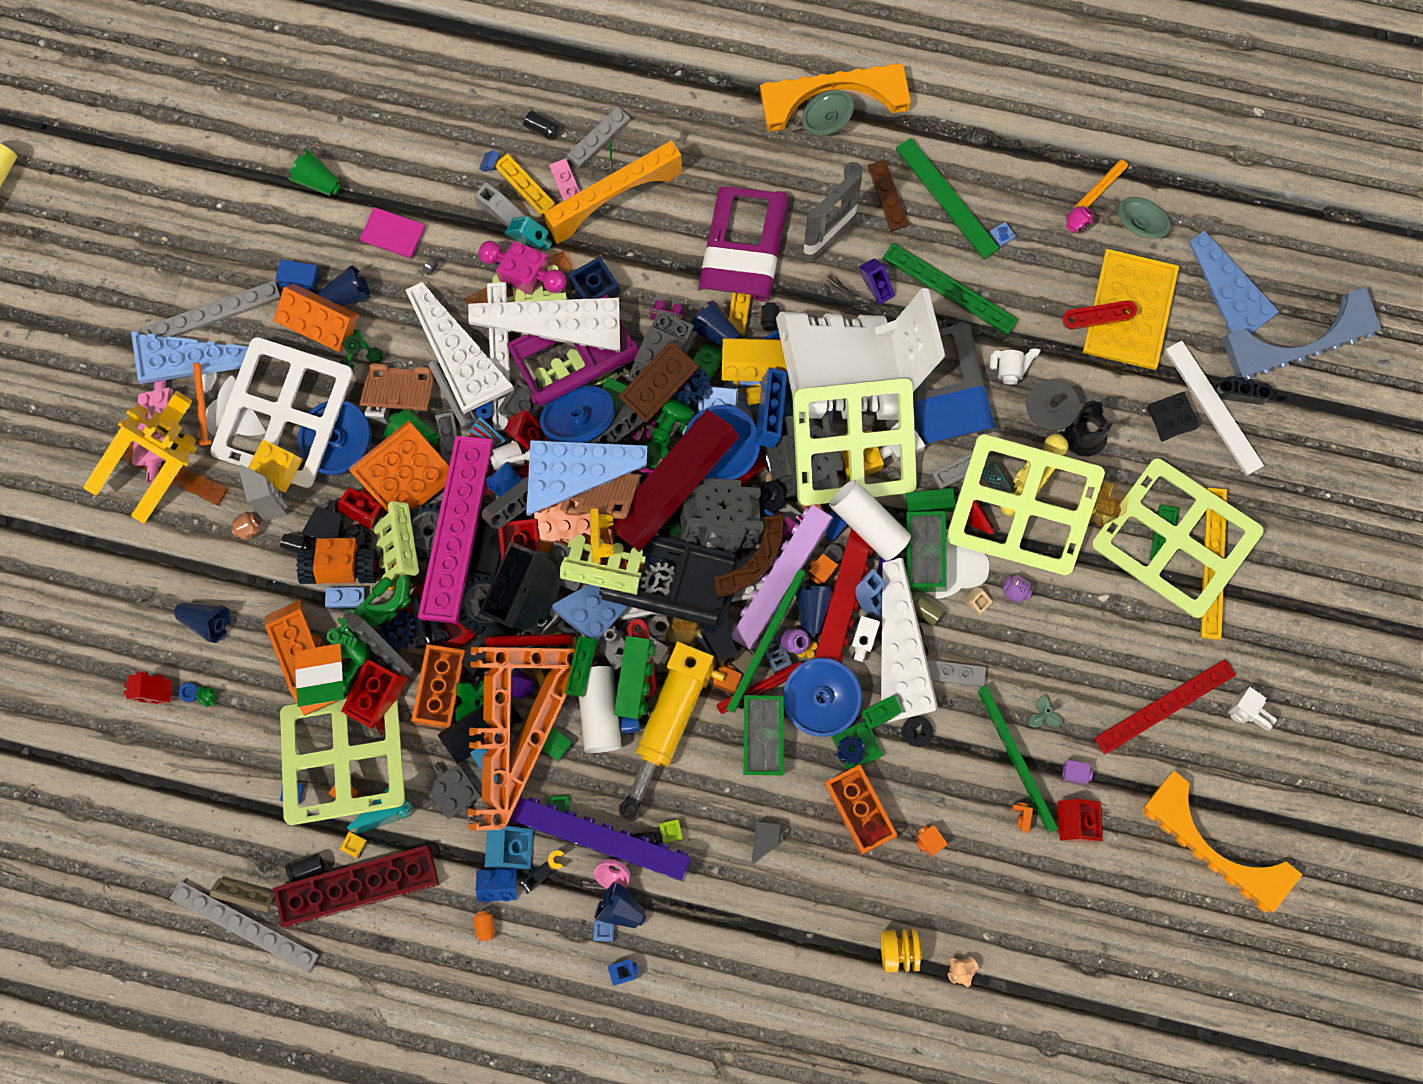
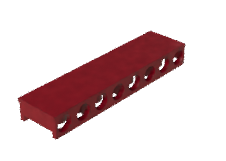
M706 409L637 488L627 518H613V526L607 528L635 548L636 551L640 552L739 438L734 427Z
M425 845L277 886L272 889L275 893L280 916V926L285 929L436 887L440 884L431 847Z

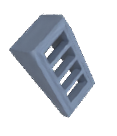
M777 632L774 636L776 641L771 643L769 648L776 645L779 648L771 652L767 650L765 654L774 674L792 666L786 650L781 646V640ZM779 652L782 653V655L772 658V655ZM784 658L785 662L778 665L775 664L776 661Z

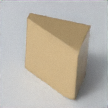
M974 587L963 599L978 615H981L993 602L985 591L979 587Z

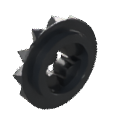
M768 481L760 488L759 503L763 509H767L770 512L780 510L781 505L785 504L783 502L786 496L783 493L784 488L778 482ZM772 493H776L774 500H769Z
M359 524L349 525L346 530H343V534L340 537L351 538L350 535L357 536L360 534L359 539L362 543L357 542L358 549L369 548L372 541L370 531L365 526Z
M922 716L908 718L902 727L904 741L914 747L927 745L933 737V727L930 721ZM921 724L922 726L920 732L923 733V735H918L914 739V731H912V729H917V727H919Z

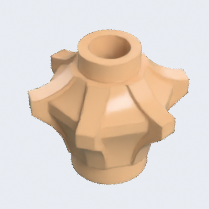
M972 957L950 959V972L948 973L950 981L954 984L959 983L969 987L972 977L979 969L976 961Z

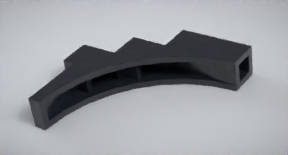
M758 549L752 550L744 558H736L732 571L740 569L747 564ZM735 593L725 596L716 628L698 624V631L720 668L734 662L738 658V652L731 638L728 617L730 603Z

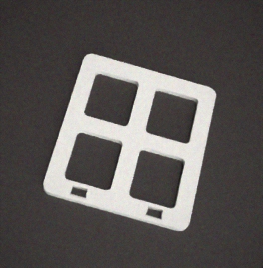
M262 338L252 339L211 446V455L217 459L235 465L242 464L248 468L254 455L228 447L239 412L242 407H246L271 416L264 440L276 446L287 422L316 430V436L303 470H297L291 482L304 488L311 487L353 377V370L349 366ZM261 355H267L291 364L277 402H271L247 393ZM306 369L336 378L322 417L292 408ZM233 452L241 454L240 461L231 458Z

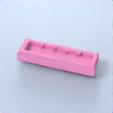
M566 159L549 165L563 201L580 192Z

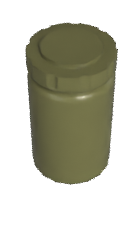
M917 592L912 597L916 615L934 627L945 611Z

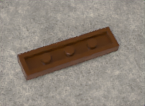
M886 160L868 164L867 168L890 232L907 228L909 224Z

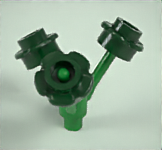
M354 330L353 335L348 336L347 340L343 343L344 348L349 353L347 360H340L339 363L349 366L353 370L354 364L350 362L355 352L359 353L362 348H365L368 351L366 355L370 364H379L384 358V352L382 349H378V347L371 349L363 340L361 331Z

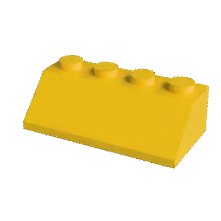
M723 338L722 380L762 381L768 368L787 372L781 339ZM787 372L786 382H790V381H789V377H788V372Z

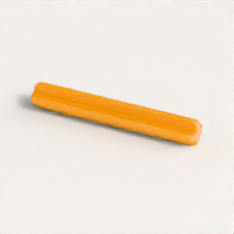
M1121 159L1075 207L1086 206L1088 208L1127 168L1128 163Z

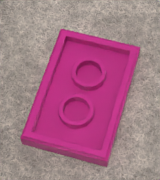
M373 207L361 234L360 241L412 259L425 225Z

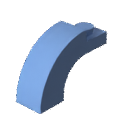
M871 569L857 585L855 592L857 600L868 616L873 615L882 625L881 588L886 582L874 569Z

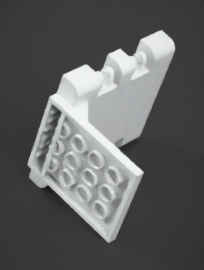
M921 288L898 318L887 323L885 316L859 315L857 319L851 320V327L848 319H843L841 314L826 313L822 318L817 319V326L814 318L808 317L805 312H780L776 317L792 395L795 390L801 388L900 378L910 379L914 392L945 357L929 289ZM897 393L863 396L861 398V411H866L867 404H869L870 410L876 412L878 420H899ZM843 398L810 402L808 405L809 418L821 419L826 411H832L834 402L835 409L842 412L843 419H847V401ZM799 411V418H804V411Z

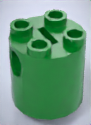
M405 409L399 414L394 413L387 421V428L384 433L385 438L389 437L410 420L432 446L436 445L441 439L437 432L411 409Z

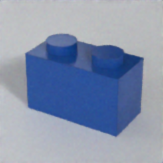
M281 259L275 280L282 289L285 286L296 284L315 293L320 271L317 265Z

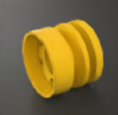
M916 928L910 929V938H908L906 929H902L901 938H897L895 929L881 930V954L884 973L898 972L899 963H903L905 972H909L910 962H912L913 971L920 970L922 950Z

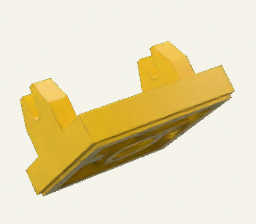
M591 509L592 560L594 563H601V557L614 555L613 545L600 544V528L613 526V516L599 514L598 509Z

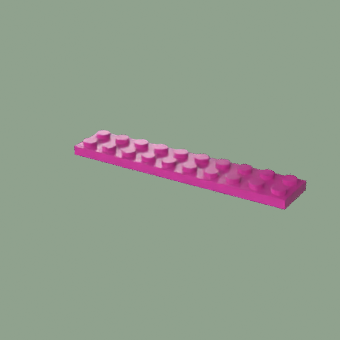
M455 436L418 614L420 620L458 623L486 484L485 479L488 475L490 456L492 455L494 445L492 439Z

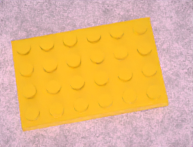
M1106 249L1093 306L1120 301H1132L1137 306V313L1129 321L1088 327L1082 353L1156 370L1179 266ZM1123 310L1125 314H1129L1128 310Z

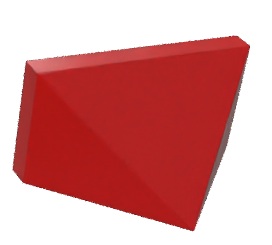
M974 500L966 523L990 535L993 534V524L979 501Z

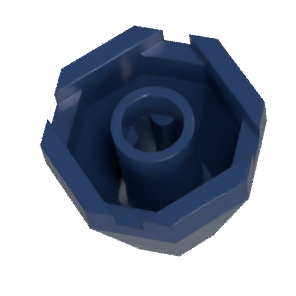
M613 881L604 892L603 897L605 898L603 901H599L594 918L604 923L636 928L638 925L642 926L646 919L644 908L624 886Z

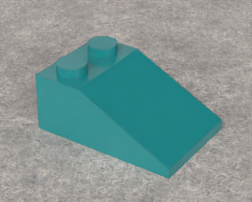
M389 787L383 793H387L389 791ZM405 798V802L399 807L361 813L347 828L355 834L399 821L401 818H407L412 813L411 809L414 806ZM381 799L375 800L371 805L382 804Z

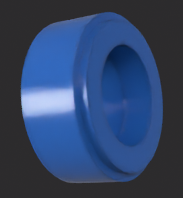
M190 682L184 683L179 688V697L187 703L196 701L195 693H197L198 687Z

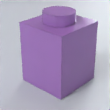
M1066 760L1063 765L1061 782L1087 785L1093 777V770L1090 769L1091 764Z

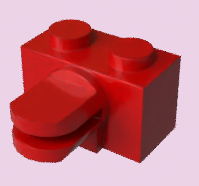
M348 487L338 501V512L371 530L378 521V518L381 517L382 505L377 503V500L365 487L360 492Z
M138 671L136 675L128 676L127 683H124V688H127V690L124 691L123 695L126 696V699L151 704L170 703L172 679H166L161 674L150 676L149 672Z

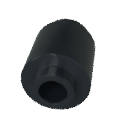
M767 302L761 307V325L765 331L777 330L776 317L780 313V307L776 303Z
M289 533L282 536L280 547L286 552L298 554L300 549H310L311 543L307 537Z

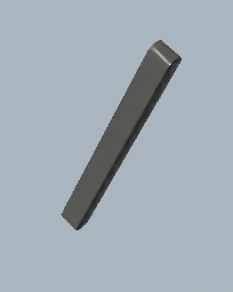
M625 404L615 412L612 423L603 433L584 443L615 444L642 424L644 420ZM529 476L483 509L482 518L492 528H501L527 509Z

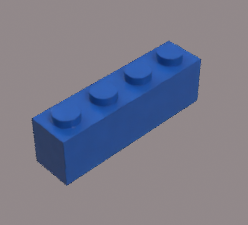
M768 368L762 378L755 441L757 445L774 448L781 438L787 372Z

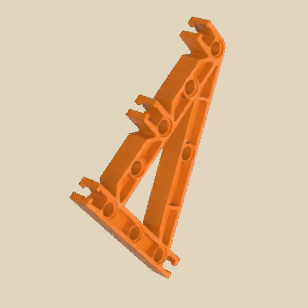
M471 647V655L486 653L485 663H482V660H478V662H471V667L491 668L484 676L483 719L489 725V728H469L470 736L481 734V732L485 734L484 743H481V741H476V743L469 742V748L489 749L483 755L482 801L488 808L468 809V817L483 814V823H468L467 829L476 831L500 830L506 827L567 695L564 693L575 649ZM497 653H498L499 656H500V659H499L498 662H497V660H496V655H497ZM533 654L536 658L534 662L532 661ZM511 668H552L544 680L510 754ZM497 693L499 695L498 702H496L495 696ZM496 734L498 735V741H497V742H495V739H494ZM532 734L534 735V740H533V742L531 741V735H532ZM495 774H497L498 777L496 782H494ZM496 814L497 820H496V822L494 823V822H493V817H494V815Z

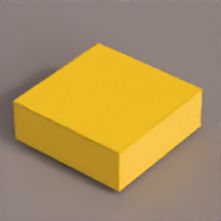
M348 832L340 850L359 858L367 840Z

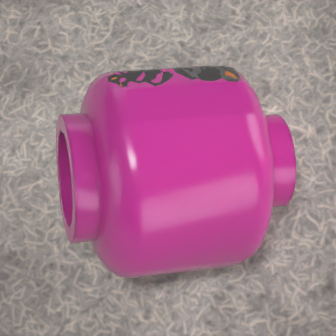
M1076 206L1066 216V227L1072 233H1084L1093 224L1092 217L1094 215L1086 206Z

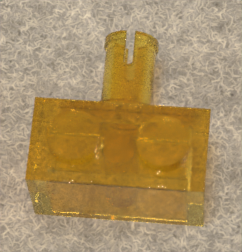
M1102 482L1100 494L1097 496L1089 523L1103 526L1119 517L1121 500L1111 498L1113 483Z
M674 618L672 626H669L667 631L668 642L675 644L680 642L694 647L698 634V623Z

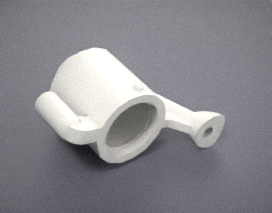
M1030 349L1026 355L1017 350H995L990 355V369H997L999 359L998 378L1003 380L1004 384H1017L1019 380L1023 379V375L1032 360L1039 355L1041 350Z
M512 441L509 444L492 450V455L490 456L491 465L494 470H497L505 462L512 468L522 467L525 464L524 460H530V450L522 454L518 443Z

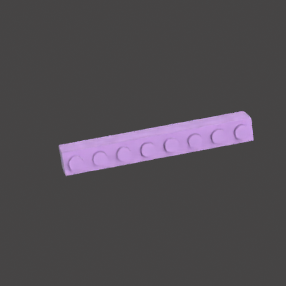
M814 505L805 509L802 514L804 519L801 524L797 523L791 532L794 534L791 540H786L781 548L783 553L780 557L777 556L771 565L773 569L769 574L766 573L761 580L763 585L760 590L756 589L750 599L753 601L750 606H745L740 614L742 619L739 623L735 622L730 630L732 633L731 638L748 649H753L782 602L798 569L802 570L833 520L832 516Z

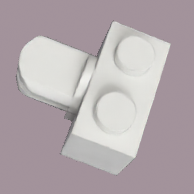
M1251 687L1241 692L1227 711L1231 714L1230 717L1234 721L1242 722L1243 724L1247 721H1253L1267 731H1270L1272 725L1277 721L1275 717L1262 709L1267 698Z

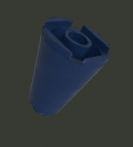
M355 265L346 268L317 293V295L340 306L367 300L371 294L364 277H360L357 274L360 271Z
M713 300L707 303L709 305L707 308H700L691 321V324L694 325L693 331L722 347L723 338H742L720 306Z
M799 587L796 593L801 628L808 634V637H818V633H822L834 587Z
M181 602L174 610L176 620L206 641L218 643L227 633L225 627L231 622L230 610L222 605Z

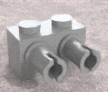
M613 626L604 632L597 645L611 667H613L615 673L621 671L625 646L624 639L626 637L621 629L617 630Z

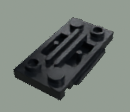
M499 695L495 696L496 702L499 700ZM512 702L510 703V729L517 722L521 723L523 721ZM484 704L437 734L457 764L471 756L470 752L475 750L474 748H469V742L476 743V741H481V743H484V732L474 734V736L469 735V728H489V725L483 719Z

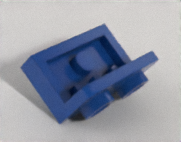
M507 462L503 463L491 476L485 479L488 488L498 497L522 481Z
M517 869L477 870L475 888L477 901L508 902L517 900Z

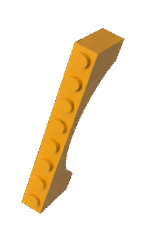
M897 63L882 67L873 66L869 69L858 68L849 72L838 71L835 74L828 75L819 74L815 77L804 76L794 80L784 79L781 82H766L760 85V97L767 132L785 130L790 116L802 103L815 95L830 90H850L869 95L882 103L891 114L909 111L911 104L904 66Z
M671 140L545 211L544 216L547 230L555 243L559 244L573 236L576 229L592 212L616 195L643 183L652 181L669 182L681 175V153Z
M1170 772L1141 808L1144 811V816L1151 821L1155 820L1159 823L1160 829L1165 833H1171L1175 836L1176 842L1192 850L1191 854L1198 860L1203 859L1208 863L1207 867L1214 873L1219 872L1227 884L1232 887L1235 885L1241 890L1239 893L1244 898L1252 899L1257 903L1256 907L1264 913L1274 912L1303 874L1287 861L1272 867L1254 868L1236 864L1215 852L1203 840L1193 823L1188 802L1190 783L1177 772Z

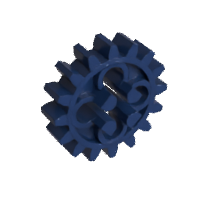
M699 366L688 378L690 384H686L685 381L673 394L674 399H678L679 403L685 401L689 405L690 401H693L694 404H697V399L703 401L702 396L709 394L707 389H711L710 377L707 371H702L701 366ZM691 386L695 387L696 392L692 391Z
M402 609L400 612L396 611V617L390 622L387 620L384 624H378L381 628L376 631L394 650L401 652L402 647L408 649L407 644H413L412 638L415 637L413 615Z

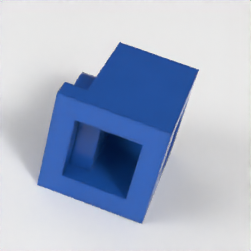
M632 959L608 966L613 986L636 980V975L640 974L637 962L633 963ZM622 969H628L629 973L627 976H622Z

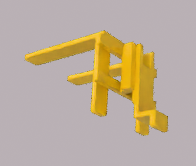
M175 391L162 413L160 414L155 411L151 419L146 417L149 410L140 404H137L134 409L130 407L126 412L129 415L126 421L121 419L119 422L120 430L83 488L97 495L131 441L138 443L166 460L131 515L141 523H145L182 465L187 466L190 462L187 459L190 452L194 454L197 450V447L194 446L197 442L196 438L187 433L183 438L178 436L183 428L178 423L192 403V400L182 393ZM141 422L146 425L143 431L137 429ZM154 431L165 436L163 441L152 436ZM174 442L178 444L175 451L170 448Z

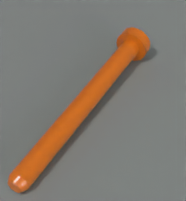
M196 362L193 364L201 437V440L198 441V446L212 445V440L208 439L201 364Z

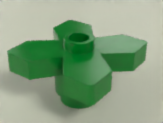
M481 680L475 689L469 682L456 683V694L460 697L461 704L455 709L456 721L484 704V680Z

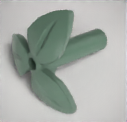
M1044 695L1038 699L1036 704L1040 714H1032L1028 720V724L1031 727L1041 726L1043 719L1046 720L1048 726L1052 727L1060 726L1063 723L1057 714L1052 713L1050 702Z

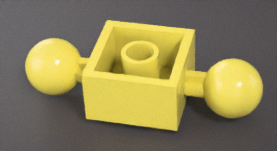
M1052 434L1044 441V450L1065 455L1068 450V442L1064 436ZM1027 461L1024 468H1021L1013 481L1015 483L1013 488L1015 492H1012V494H1021L1030 468V461ZM1050 466L1044 468L1036 496L1056 468ZM1000 506L1003 514L1008 517H1014L1015 510Z

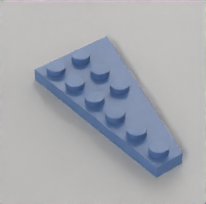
M1205 230L1190 241L1191 250L1197 263L1202 268L1203 276L1210 286V292L1220 314L1225 319L1226 327L1230 333L1246 329L1252 335L1279 313Z
M642 554V556L646 557L645 563H643V570L649 571L648 565L651 564L655 567L656 562H660L661 567L663 563L668 562L666 559ZM643 570L641 573V577H645ZM639 580V585L643 583V580ZM588 584L554 603L551 610L585 637L594 638L599 641L604 632L617 621L629 606L602 600V596L599 595L600 587ZM642 587L638 588V591L644 590Z

